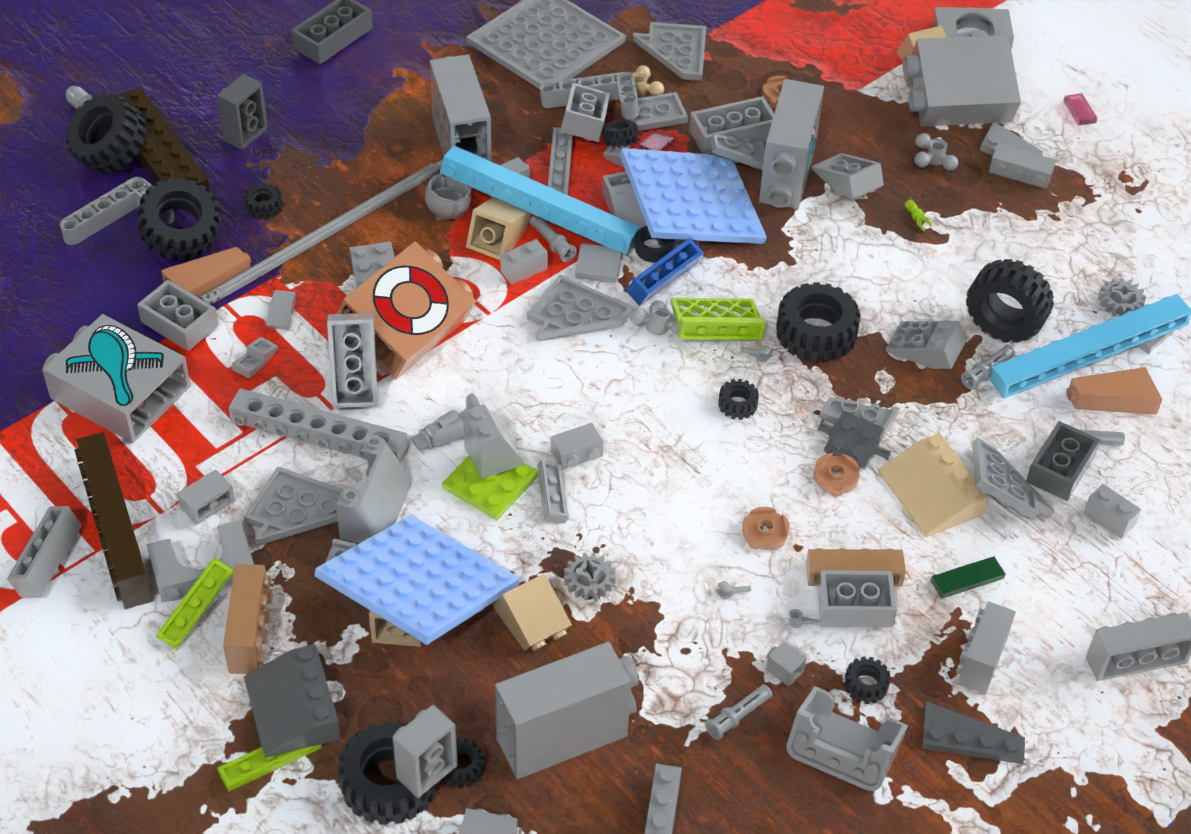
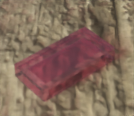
M1083 93L1064 96L1063 101L1078 126L1097 122V116Z
M656 131L639 145V150L665 151L673 144L674 138Z

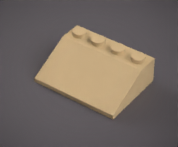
M940 433L918 441L878 469L880 476L925 538L985 514L989 497L977 489L975 478Z

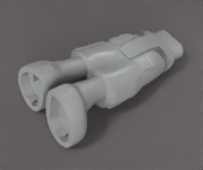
M473 393L466 397V408L464 410L480 405ZM451 410L423 429H420L419 434L411 437L413 444L420 451L425 448L432 449L436 446H444L450 443V441L464 438L463 411L458 414L456 410Z

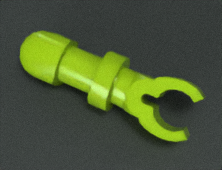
M913 200L906 201V209L911 213L913 220L917 221L920 229L925 232L922 222L932 226L931 221L928 217L924 216V212L918 209Z

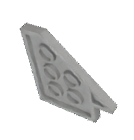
M650 22L649 34L633 33V41L679 77L686 80L702 81L706 26Z
M560 274L528 311L527 320L541 325L535 333V339L543 340L622 326L629 318V313L633 306Z
M977 437L972 443L975 486L983 494L992 495L1000 504L1004 506L1009 505L1023 517L1028 516L1035 520L1040 513L1050 518L1054 513L1052 507L995 447Z
M277 467L244 515V521L261 528L255 537L256 545H262L338 522L336 503L344 490Z

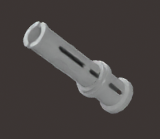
M532 216L529 222L530 225L550 243V249L553 252H557L563 262L572 260L577 253V249L573 245H569L567 239L563 235H558L542 218Z
M1005 345L984 362L974 364L973 369L962 373L961 381L963 385L973 390L978 386L979 382L989 379L993 366L1015 356L1014 348L1011 345Z
M762 684L732 708H724L719 716L713 720H707L705 727L709 735L715 740H720L723 734L730 728L735 729L743 717L772 697L770 688Z

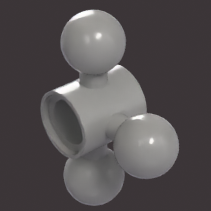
M921 133L916 137V145L921 149H928V153L919 152L916 154L914 161L918 167L924 168L929 163L932 165L943 164V167L948 171H953L958 167L957 157L946 155V141L938 138L931 140V137L926 133Z
M660 300L651 303L649 307L650 315L646 314L644 309L640 307L633 308L629 313V319L634 324H641L646 321V329L652 334L662 335L666 327H670L673 333L678 334L679 327L676 319L669 320L671 314L666 309L665 303Z

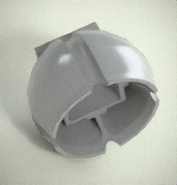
M437 174L431 178L426 187L425 202L430 212L435 215L437 221L461 219V216L471 204V187L450 177H443L442 174Z

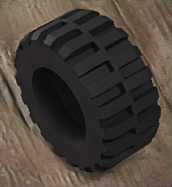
M102 93L101 96L95 95L91 100L83 102L84 105L81 108L78 107L76 114L71 117V124L67 127V147L72 156L90 170L100 174L116 172V169L121 170L125 168L124 165L130 164L133 161L132 158L139 154V148L144 144L143 137L146 136V123L142 113L118 94ZM111 127L108 134L102 139L105 132Z
M178 177V180L166 178L165 182L160 180L154 184V187L150 186L145 194L142 195L138 207L137 230H139L141 240L145 241V245L150 250L152 248L155 249V254L159 256L162 254L166 255V259L171 260L172 257L178 258V260H185V257L192 259L197 257V253L203 254L206 252L207 247H211L214 243L220 219L219 206L214 201L215 197L211 192L207 193L205 186L196 185V181L190 179L189 182L185 181V178ZM169 209H183L190 212L197 219L198 223L187 229H174L164 224L159 215Z
M1000 259L988 263L980 270L967 291L966 306L969 307L967 310L970 317H973V322L976 326L979 325L982 332L985 334L986 332L989 333L994 339L1000 338L1003 342L1012 340L1013 343L1022 340L1027 341L1040 332L1054 306L1053 291L1049 290L1051 286L1047 280L1043 279L1044 275L1040 271L1036 272L1033 266L1024 265L1019 260L1013 262L1012 259H1004L1002 262ZM997 293L1013 297L1020 303L1023 309L1007 305L999 298Z
M814 282L810 285L805 283L801 287L796 286L791 289L790 292L783 296V300L780 301L776 335L780 344L785 349L788 348V352L791 355H797L801 360L808 359L813 363L817 361L826 363L831 359L835 361L841 358V355L845 356L849 353L856 343L861 316L856 301L852 300V296L847 292L844 293L843 289L839 287H832V284L828 283L823 285L820 282ZM817 318L825 320L832 325L815 326L804 320Z
M388 721L383 722V725L376 726V723L369 725L367 730L361 729L356 732L355 739L350 738L345 744V749L341 750L338 775L344 802L348 807H352V812L355 815L361 817L363 814L364 820L370 823L377 820L379 825H387V822L393 821L394 824H400L402 819L405 818L411 820L416 817L417 811L422 813L428 807V802H432L435 797L438 782L417 798L401 782L384 786L375 784L365 777L368 770L377 763L388 760L395 761L393 736L400 727L406 726L405 723L397 722L394 725Z

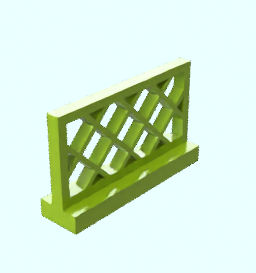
M671 297L670 304L679 327V339H763L766 321L765 318H760L753 299ZM678 305H684L688 308L684 309ZM720 306H726L728 309L726 310ZM740 306H749V309L746 310ZM694 310V311L700 313V315H696V314L692 313L691 311ZM712 311H716V312L720 313L721 315L718 316V315L712 313ZM736 311L742 315L738 316L732 312Z

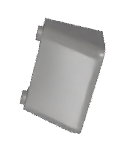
M366 434L362 445L368 460L367 479L363 489L344 490L336 503L340 539L361 543L395 524L411 484L408 472L382 437Z
M814 686L796 713L786 747L788 754L795 760L865 790H878L887 776L908 725L890 719L882 723L879 732L833 713L835 704L833 696L829 692Z

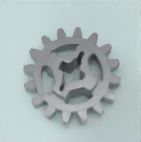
M1112 278L1111 282L1105 281V284L1101 286L1098 300H1101L1100 306H1106V312L1111 310L1113 311L1112 315L1115 316L1119 313L1122 316L1129 311L1142 308L1145 304L1146 295H1143L1144 289H1138V283L1133 285L1131 284L1132 280L1125 282L1123 278H1120V281Z
M594 552L591 557H588L586 553H583V558L574 556V562L568 561L567 568L564 569V584L568 585V592L575 591L576 598L584 595L585 601H587L589 596H592L595 601L599 594L602 597H606V591H612L616 580L615 568L611 567L612 562L610 560L604 562V555L596 558V553Z

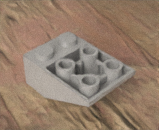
M626 171L603 176L602 195L611 215L640 227L639 229L647 226Z
M901 321L886 347V352L931 369H952L967 340L959 321Z

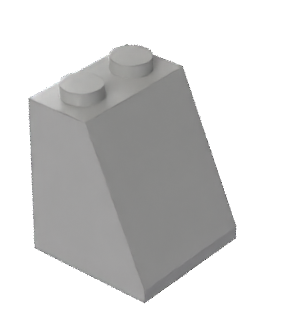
M485 404L463 411L464 447L481 479L524 465V461L507 430Z

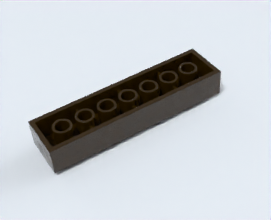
M138 87L119 94V96L137 108L145 119L146 136L143 137L144 144L140 146V152L135 157L155 184L160 180L165 182L166 178L178 180V177L185 178V181L190 182V179L196 181V185L205 186L207 193H209L208 178L143 88Z
M100 432L76 439L78 448L74 449L79 463L81 477L84 480L83 483L87 497H90L88 501L97 532H100L98 536L113 587H115L114 591L117 602L122 601L125 610L153 602L147 573L105 434Z

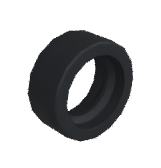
M647 226L639 229L635 236V252L644 261L656 263L674 250V239L652 238ZM656 239L661 240L666 245L653 248L648 247L643 242Z

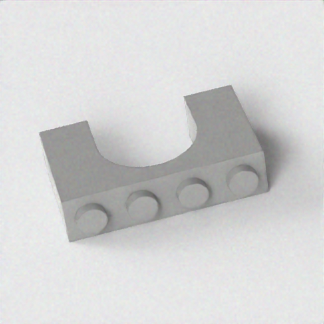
M935 7L932 20L933 28L942 26L946 35L958 33L957 30L967 27L980 29L988 36L1009 35L1012 50L1014 33L1009 9Z
M241 520L217 526L223 549L219 561L233 570L235 564L254 565ZM170 538L146 544L161 602L174 601L185 597L206 568L194 570L182 566L176 560ZM232 575L231 578L228 580V582L226 583V585L232 584V582H233V575Z

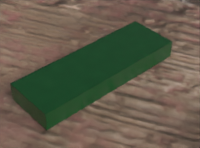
M995 556L933 575L930 581L941 599L1002 580L1005 578L1006 573Z

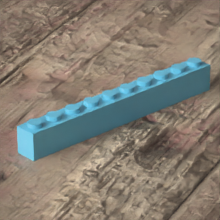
M453 146L443 158L440 173L606 247L621 251L624 255H627L635 243V236L640 228L637 225L459 147Z
M1178 294L1164 297L1160 301L1146 304L1142 308L1129 311L1117 318H1111L1099 325H1093L1064 339L1055 340L1051 344L1035 348L1026 354L1017 355L1013 359L997 363L992 367L990 382L1003 399L1187 326L1191 317V309Z

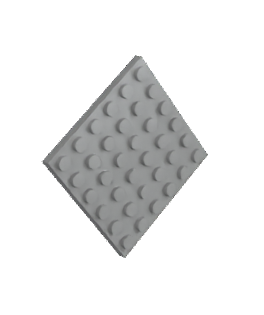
M522 0L466 37V43L537 88L546 82L572 79L626 42V35L568 0Z

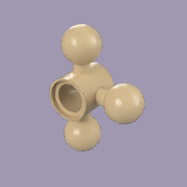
M639 66L636 72L632 73L634 75L637 98L644 97L646 90L652 96L663 94L664 86L661 82L654 81L651 84H647V79L651 74L647 66Z

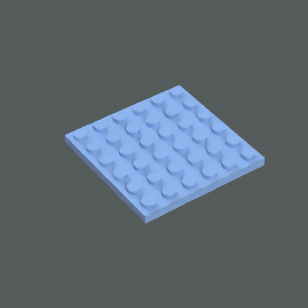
M621 149V160L652 238L681 240L691 238L692 240L765 243L767 239L766 234L732 159L717 155L689 152Z
M412 515L315 568V577L426 645L498 600L503 593L518 587L520 578L510 571L498 566L491 560L486 559Z

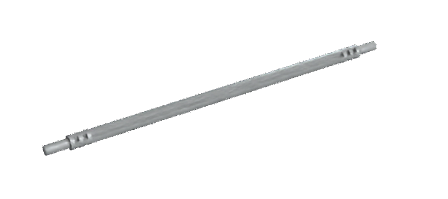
M443 159L435 164H429L199 298L210 305L216 303L438 174V171L441 170Z

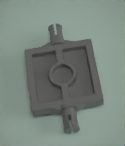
M845 411L842 412L834 426H830L822 421L818 426V431L829 434V440L824 448L825 453H833V456L846 454L852 457L862 469H866L869 461L875 455L886 460L891 455V451L879 446L880 439L884 433L883 427Z

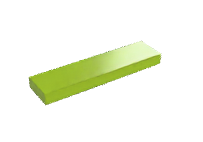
M214 557L156 634V638L177 651L234 574V570Z
M322 744L267 758L264 757L261 747L217 767V771L229 792L321 749Z

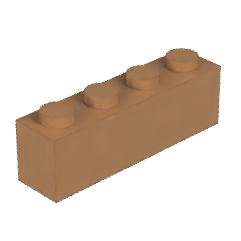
M816 548L808 549L806 571L808 586L818 585L820 570L892 571L894 586H903L906 574L903 549Z

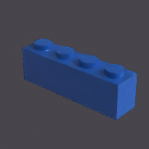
M689 238L635 277L626 292L641 306L694 267L704 252Z

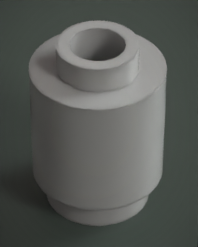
M71 86L65 94L68 103L76 109L78 107L81 108L86 100L92 99L91 95L78 86Z

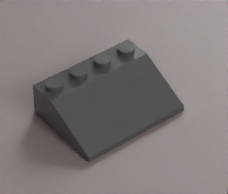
M316 644L292 649L244 676L265 758L340 740L339 721Z

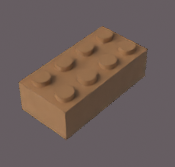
M235 564L223 643L229 674H249L258 669L260 664H264L265 651L262 650V644L267 643L265 623L270 622V609H267L268 603H272L273 591L270 589V575H266L265 565Z

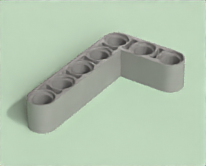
M630 72L546 82L539 87L541 104L545 108L566 106L572 83L610 93L609 100L619 99L621 115L624 119H635L639 116L634 75Z
M134 177L67 216L60 222L64 242L69 245H75L136 209L140 205L142 195L152 185L141 177ZM173 209L166 210L159 215L164 224L168 225L173 222Z

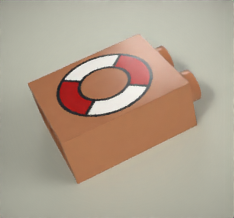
M415 241L345 297L337 314H374L376 361L397 380L467 319L477 301L473 298V292L466 282L461 279H454L443 269L442 261L434 251L430 249L424 250Z

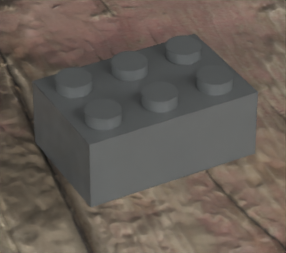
M242 74L217 95L225 142L243 150L268 129L261 82Z
M1058 421L1033 460L1026 481L1068 501L1093 461L1100 439Z

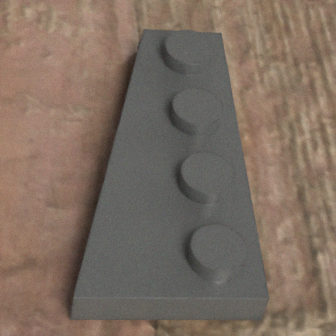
M925 702L921 749L1023 764L1025 759V737L931 702Z

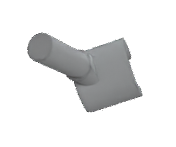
M767 345L763 346L760 350L741 347V352L753 354L761 362H766L772 356L768 354L772 349Z
M726 581L718 583L720 589L716 590L723 600H727L733 594L750 592L751 586L730 587Z
M792 609L789 612L791 617L789 623L793 628H799L802 624L821 626L820 620L802 617V612L798 609Z

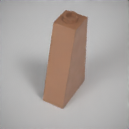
M234 247L161 271L163 282L170 280L199 298L251 268V259L246 252L243 253L238 247Z
M1146 367L1072 378L1066 391L1067 398L1072 402L1074 408L1083 410L1157 414L1163 400Z

